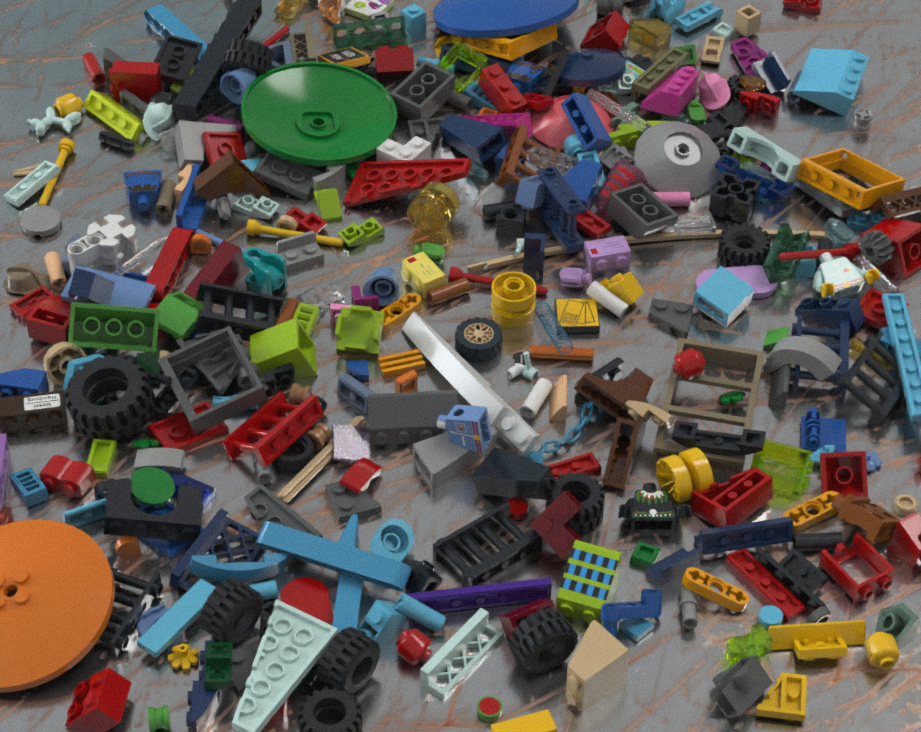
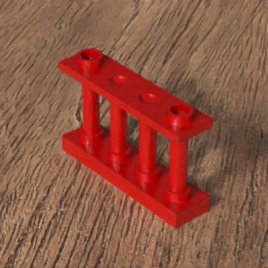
M279 391L221 443L230 461H234L245 451L255 453L260 466L267 467L324 415L317 396L310 395L300 405L288 404L283 391ZM287 412L290 413L285 418H282ZM275 425V427L271 431H268V429ZM258 438H261L256 444H253Z

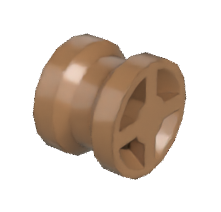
M294 383L289 393V404H301L313 394V388L310 386L301 387L300 384Z
M321 422L316 423L313 426V430L305 433L311 438L313 450L320 451L324 447V443L330 442L333 438L329 427Z

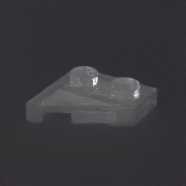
M705 206L680 215L673 229L676 236L716 233L717 225L708 207Z

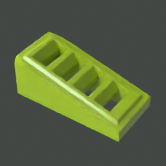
M300 303L293 319H298L309 336H311L320 319L319 307Z

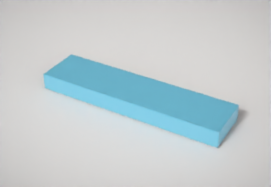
M201 578L137 640V646L157 658L201 614L204 603L216 587Z

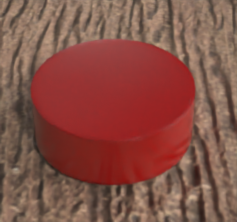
M513 497L506 501L510 503V519L520 520L527 516L528 503L524 499Z

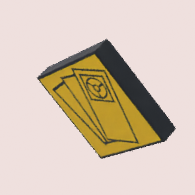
M555 299V316L565 333L600 332L598 305L595 299Z

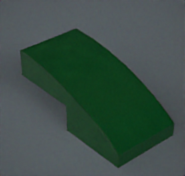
M232 642L207 643L204 678L205 690H230Z

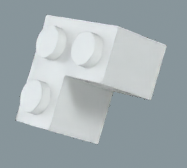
M417 136L404 146L387 139L376 148L377 161L431 159V143Z

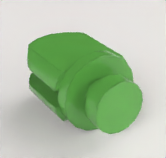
M691 100L686 108V117L688 124L697 127L705 124L706 114L704 107L698 100Z
M422 242V247L415 244L413 255L424 252L436 265H440L444 259L445 248L442 245Z

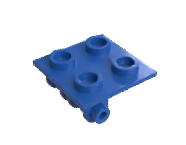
M810 408L806 416H801V450L816 451L825 445H835L834 452L846 451V420L820 418V412L816 408Z

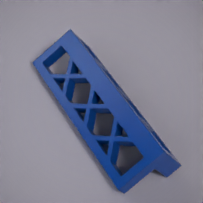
M194 164L175 215L178 228L190 229L195 232L197 229H200L209 204L206 199L198 197L194 191L193 179L201 174L200 164Z

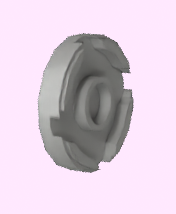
M43 205L29 208L20 217L21 229L29 236L35 237V235H40V237L52 235L60 228L61 214L57 209Z

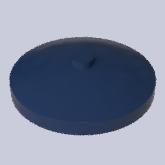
M583 48L567 52L570 55L557 82L574 87L605 85L616 81L626 72V60L620 53L609 49Z

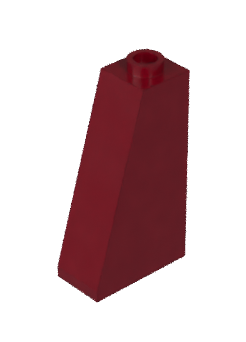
M223 240L183 293L195 299L200 281L233 288L250 272L249 268L244 264L241 248Z

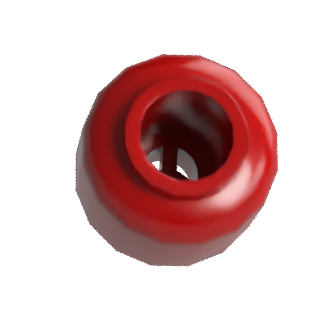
M688 348L674 357L675 364L672 365V368L677 377L682 376L683 379L688 381L702 374L704 366L707 364L700 350L696 351L693 348Z
M415 628L410 631L406 629L395 643L398 646L397 654L411 665H417L420 661L425 664L433 653L430 650L432 640Z

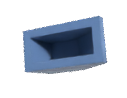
M538 175L520 179L515 203L522 205L521 208L533 210V208L540 207L545 200L546 186Z

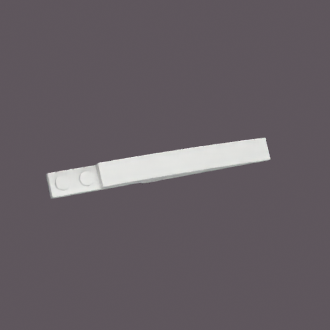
M413 312L401 328L405 334L472 406L487 407L491 425L496 426L518 449L528 454L541 436L491 389L492 386L416 312Z

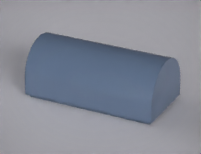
M348 373L338 377L337 394L368 415V394L376 393Z

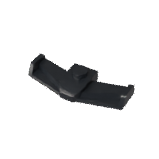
M734 98L724 114L718 109L705 120L706 124L697 128L709 135L711 139L721 136L730 137L733 128L739 126L748 109Z

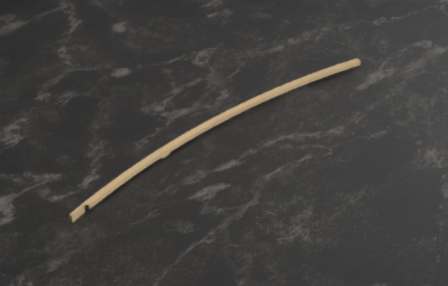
M762 229V232L766 230L770 237L822 239L825 237V232ZM722 230L653 233L641 238H635L632 235L624 237L628 244L676 239L720 238ZM560 245L545 248V256L565 253ZM524 252L520 253L519 256L509 255L467 266L468 273L484 270V265H487V269L523 261Z

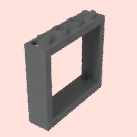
M230 326L158 359L163 374L172 378L170 387L194 434L202 432L268 400L265 391L269 389L264 378H258L257 375L260 373L255 362L250 363L251 356L246 347H241L243 342L238 333L234 334ZM231 346L254 388L196 415L175 372Z

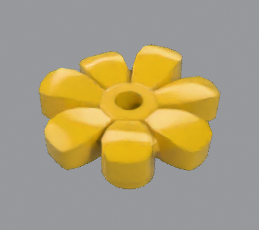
M190 644L175 645L172 647V654L168 655V662L172 663L173 669L178 670L182 666L183 671L188 672L191 670L190 664L193 666L198 665L199 658L197 657L199 656V651L197 648L191 649Z

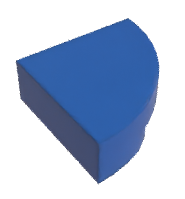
M368 360L346 361V369L349 374L357 376L359 380L369 381Z

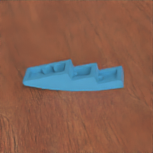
M340 573L332 624V626L338 628V633L348 627L358 629L364 580Z

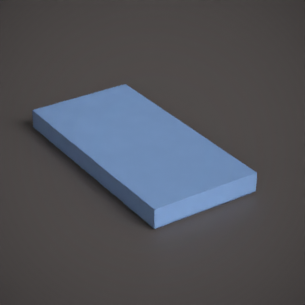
M79 265L76 266L78 269L96 273L115 282L109 305L147 308L156 292V285ZM74 272L60 295L61 301L68 303L79 302L68 296Z

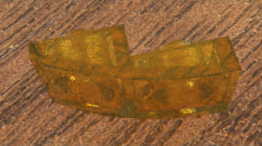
M281 0L275 8L274 14L288 19L293 18L310 0Z

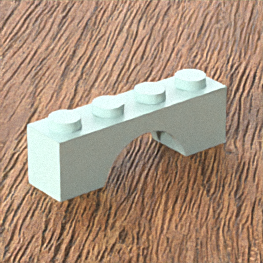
M747 126L733 128L726 144L727 146L742 155L751 156L763 161L771 167V174L786 183L800 180L796 178L801 161L799 158Z

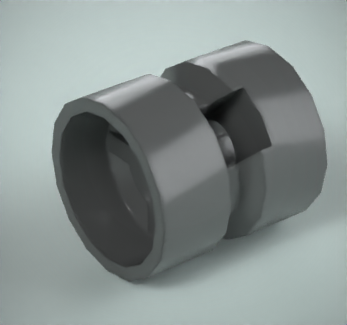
M598 0L597 15L607 16L609 13L617 10L623 16L625 0Z

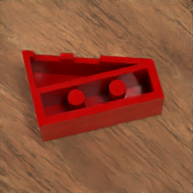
M754 467L730 476V480L719 485L717 482L712 483L710 488L699 492L696 489L691 492L692 513L716 527L737 525L773 498V477Z

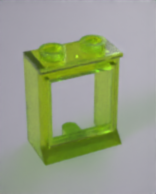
M765 439L763 451L754 454L750 469L756 467L772 476L773 489L798 495V498H800L802 489L807 490L810 477H807L806 473L811 474L814 464V461L810 460L812 451ZM763 460L799 468L797 478L761 469Z

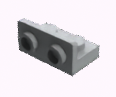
M613 143L599 158L600 163L627 182L630 180V177L616 170L618 166L626 168L633 175L638 172L634 156L624 146L619 147Z
M314 231L276 242L277 254L285 259L287 271L324 261V253L316 242V233Z

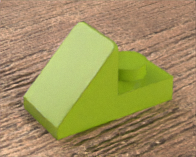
M336 188L313 191L316 206L323 220L329 222L342 219Z

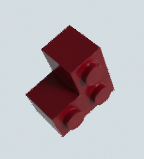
M569 490L564 491L530 525L560 558L564 559L571 554L575 540L584 541L568 523L585 507Z

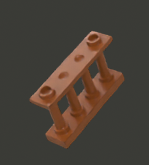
M521 123L511 135L496 184L502 188L507 182H513L519 186L520 179L522 178L516 175L515 169L528 177L537 175L535 171L520 163L519 157L538 169L555 167L561 157L559 156L561 147L557 145L552 152H549L528 139L526 135L528 126ZM522 146L528 147L547 159L546 163L524 151Z

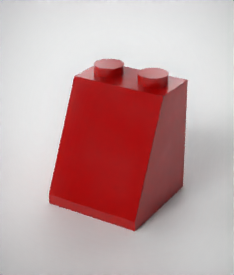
M885 218L860 235L862 238L866 233L874 229L877 231L882 230L883 234H888L889 240H892L891 245L895 247L893 250L894 255L881 265L901 278L905 279L921 268V223L899 219L888 220V218Z

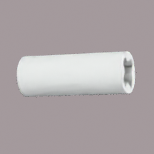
M596 280L586 291L589 296L619 318L624 315L629 307L626 302Z
M540 378L520 407V413L523 417L527 419L534 418L553 388L549 380Z

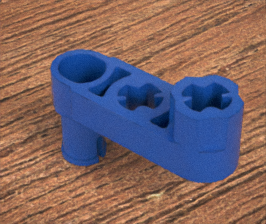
M643 589L641 591V601L602 604L601 620L603 621V627L616 638L617 622L620 619L660 617L663 591Z

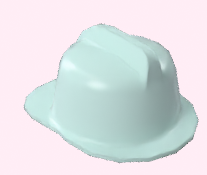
M154 102L149 103L143 117V126L145 132L152 140H160L165 130L173 125L174 110H172V105H167L163 102L157 104Z

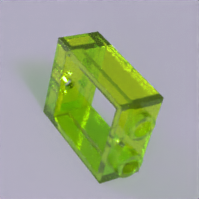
M456 41L437 66L447 71L454 61L460 58L476 67V70L465 83L456 78L454 90L464 94V90L473 81H479L481 69L488 67V58L484 54L470 49L466 44Z

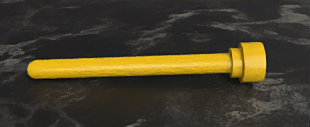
M63 138L58 146L59 156L55 164L60 167V170L64 165L66 157L71 155L75 149L74 141L69 138ZM60 173L46 184L38 206L47 205Z
M252 219L248 220L246 226V235L249 236L260 235L261 233L289 238L304 233L263 226L257 220ZM316 235L317 243L338 247L343 245L342 239Z

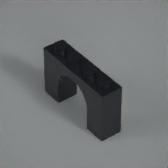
M108 479L103 534L195 542L200 535L202 524V487L179 485L176 508L166 514L153 515L140 511L132 503V481Z

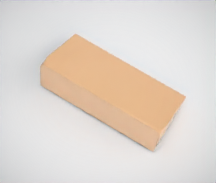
M562 375L549 393V421L565 422L566 375Z

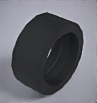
M303 433L289 446L304 449L305 451L302 454L294 457L280 454L272 461V464L278 470L287 473L300 472L313 459V443L307 434Z

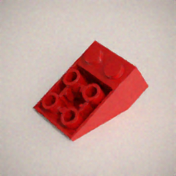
M56 295L37 304L26 318L29 338L51 344L68 342L71 303L61 301L60 295Z

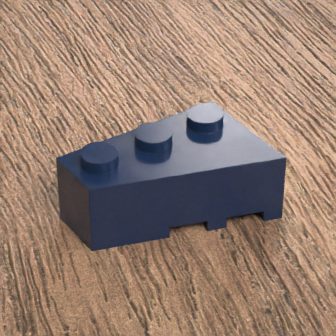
M75 268L68 296L82 303L109 305L115 282L96 273Z

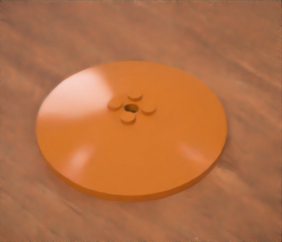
M33 519L16 521L0 526V693L36 687L72 668L99 640L110 619L115 598V583L111 566L99 545L85 532L72 525L53 520ZM18 590L14 596L7 597L10 591Z

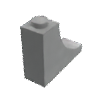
M179 121L174 132L179 171L183 170L188 164L192 165V169L194 164H200L201 168L204 161L203 155L206 151L202 138L204 131L237 132L236 125Z

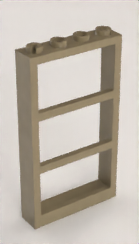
M679 338L675 356L688 348H693L696 351L700 350L706 362L754 369L753 382L746 383L698 375L687 381L682 376L677 377L672 368L662 410L672 415L743 426L744 429L751 430L765 352ZM676 380L750 392L746 418L671 405ZM662 425V427L658 426L652 463L655 464L661 458L673 454L678 456L680 452L691 449L677 442L663 440L665 425ZM703 452L713 474L730 477L743 472L746 455L725 456Z

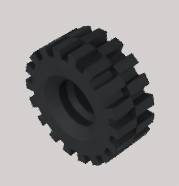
M742 222V225L734 223L733 227L728 225L726 230L723 229L720 234L718 246L720 261L723 260L725 266L729 264L730 267L765 266V262H768L771 237L768 236L766 230L762 232V227L758 226L755 228V224L752 223L750 226L746 225L745 222Z

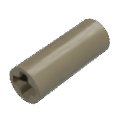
M165 179L161 184L155 208L156 213L160 216H168L171 211L174 189L177 185L171 179Z

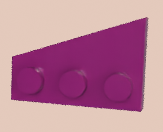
M746 36L731 42L730 49L744 73L749 74V76L754 75L757 78L751 65L754 62L766 59L768 54Z

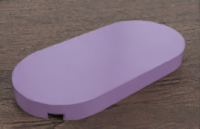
M748 265L725 268L754 288L752 299L769 297L777 289L778 277L774 271L767 267ZM717 269L701 272L696 278L695 289L697 290Z

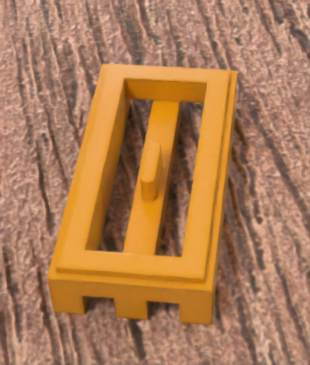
M419 349L378 358V365L384 378L407 373L411 370L425 369V361L422 355H420Z

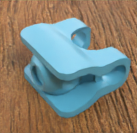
M651 0L646 17L651 20L657 15L660 19L664 20L665 26H669L675 21L676 17L684 12L686 1Z

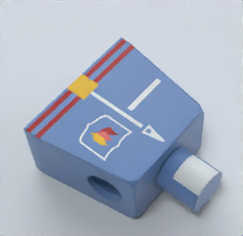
M455 405L448 415L441 414L437 419V427L447 429L449 441L454 445L483 454L492 441L487 407Z

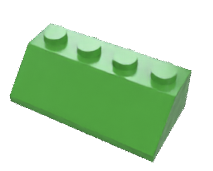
M71 302L68 342L80 347L156 353L160 309Z

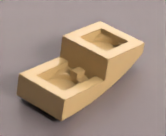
M707 35L701 62L719 64L725 38Z

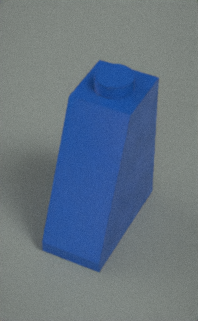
M582 159L563 176L586 209H589L602 178V163Z

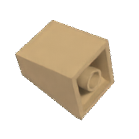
M596 620L590 623L567 667L565 697L571 705L576 706L582 712L625 682L627 675L629 649Z

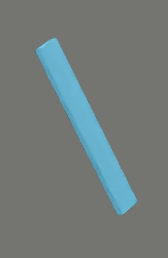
M883 293L882 303L910 421H921V361L905 296L903 293Z

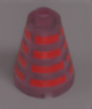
M619 159L615 162L594 199L595 207L598 211L606 213L611 192L639 183L647 185L645 175L636 165L634 167L630 166L631 162L625 159Z

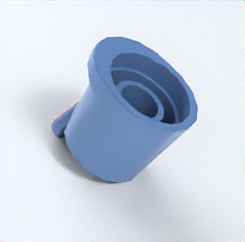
M243 67L228 72L220 80L222 92L233 103L241 104L246 89L257 76L254 71Z
M390 267L376 269L364 284L363 296L378 295L379 307L390 305L397 299L399 294L398 274Z

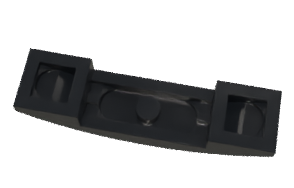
M675 421L672 433V440L685 447H696L705 453L725 456H739L763 451L766 431L743 429L742 435L698 430V423Z

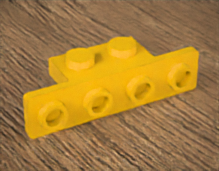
M864 620L768 627V648L770 650L793 649L798 659L812 661L815 658L838 659L839 657L848 656L847 645L865 644L866 623Z

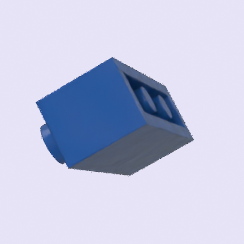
M573 92L561 103L585 151L596 150L599 154L612 143L608 132L587 95Z

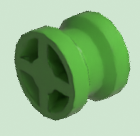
M163 705L157 709L153 706L148 707L150 732H156L157 729L162 728L165 731L171 730L168 705Z

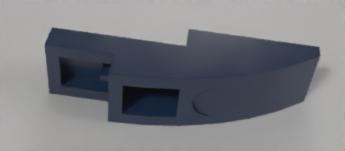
M215 640L205 641V650L200 651V666H204V669L199 671V680L193 681L192 691H188L187 701L188 706H191V711L186 713V725L191 727L192 732H202L207 727L222 698L223 690L204 689L207 643L215 642Z

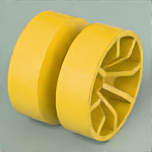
M505 272L498 275L493 280L491 287L492 319L497 324L507 328H520L531 323L535 317V281L527 274L521 272Z
M694 447L682 451L678 456L673 454L661 458L656 463V477L660 489L667 490L670 498H673L678 504L689 501L692 491L696 489L699 492L710 488V484L714 483L710 464L699 448Z

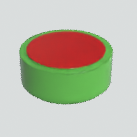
M493 696L481 698L477 704L478 717L486 722L498 720L502 715L501 701Z

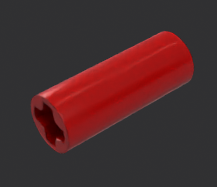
M91 52L85 53L82 56V62L93 83L96 85L103 84L106 81L105 73L97 58Z

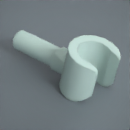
M517 238L515 256H519L520 252L524 251V238Z
M525 351L523 353L525 368L522 375L533 381L534 376H539V370L532 367L529 352Z

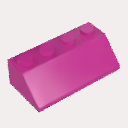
M691 66L679 68L641 103L640 108L677 117L697 92L700 71L695 70Z

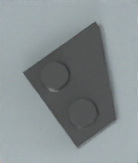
M652 298L648 318L662 324L663 327L669 330L672 327L681 332L682 337L687 338L694 305Z

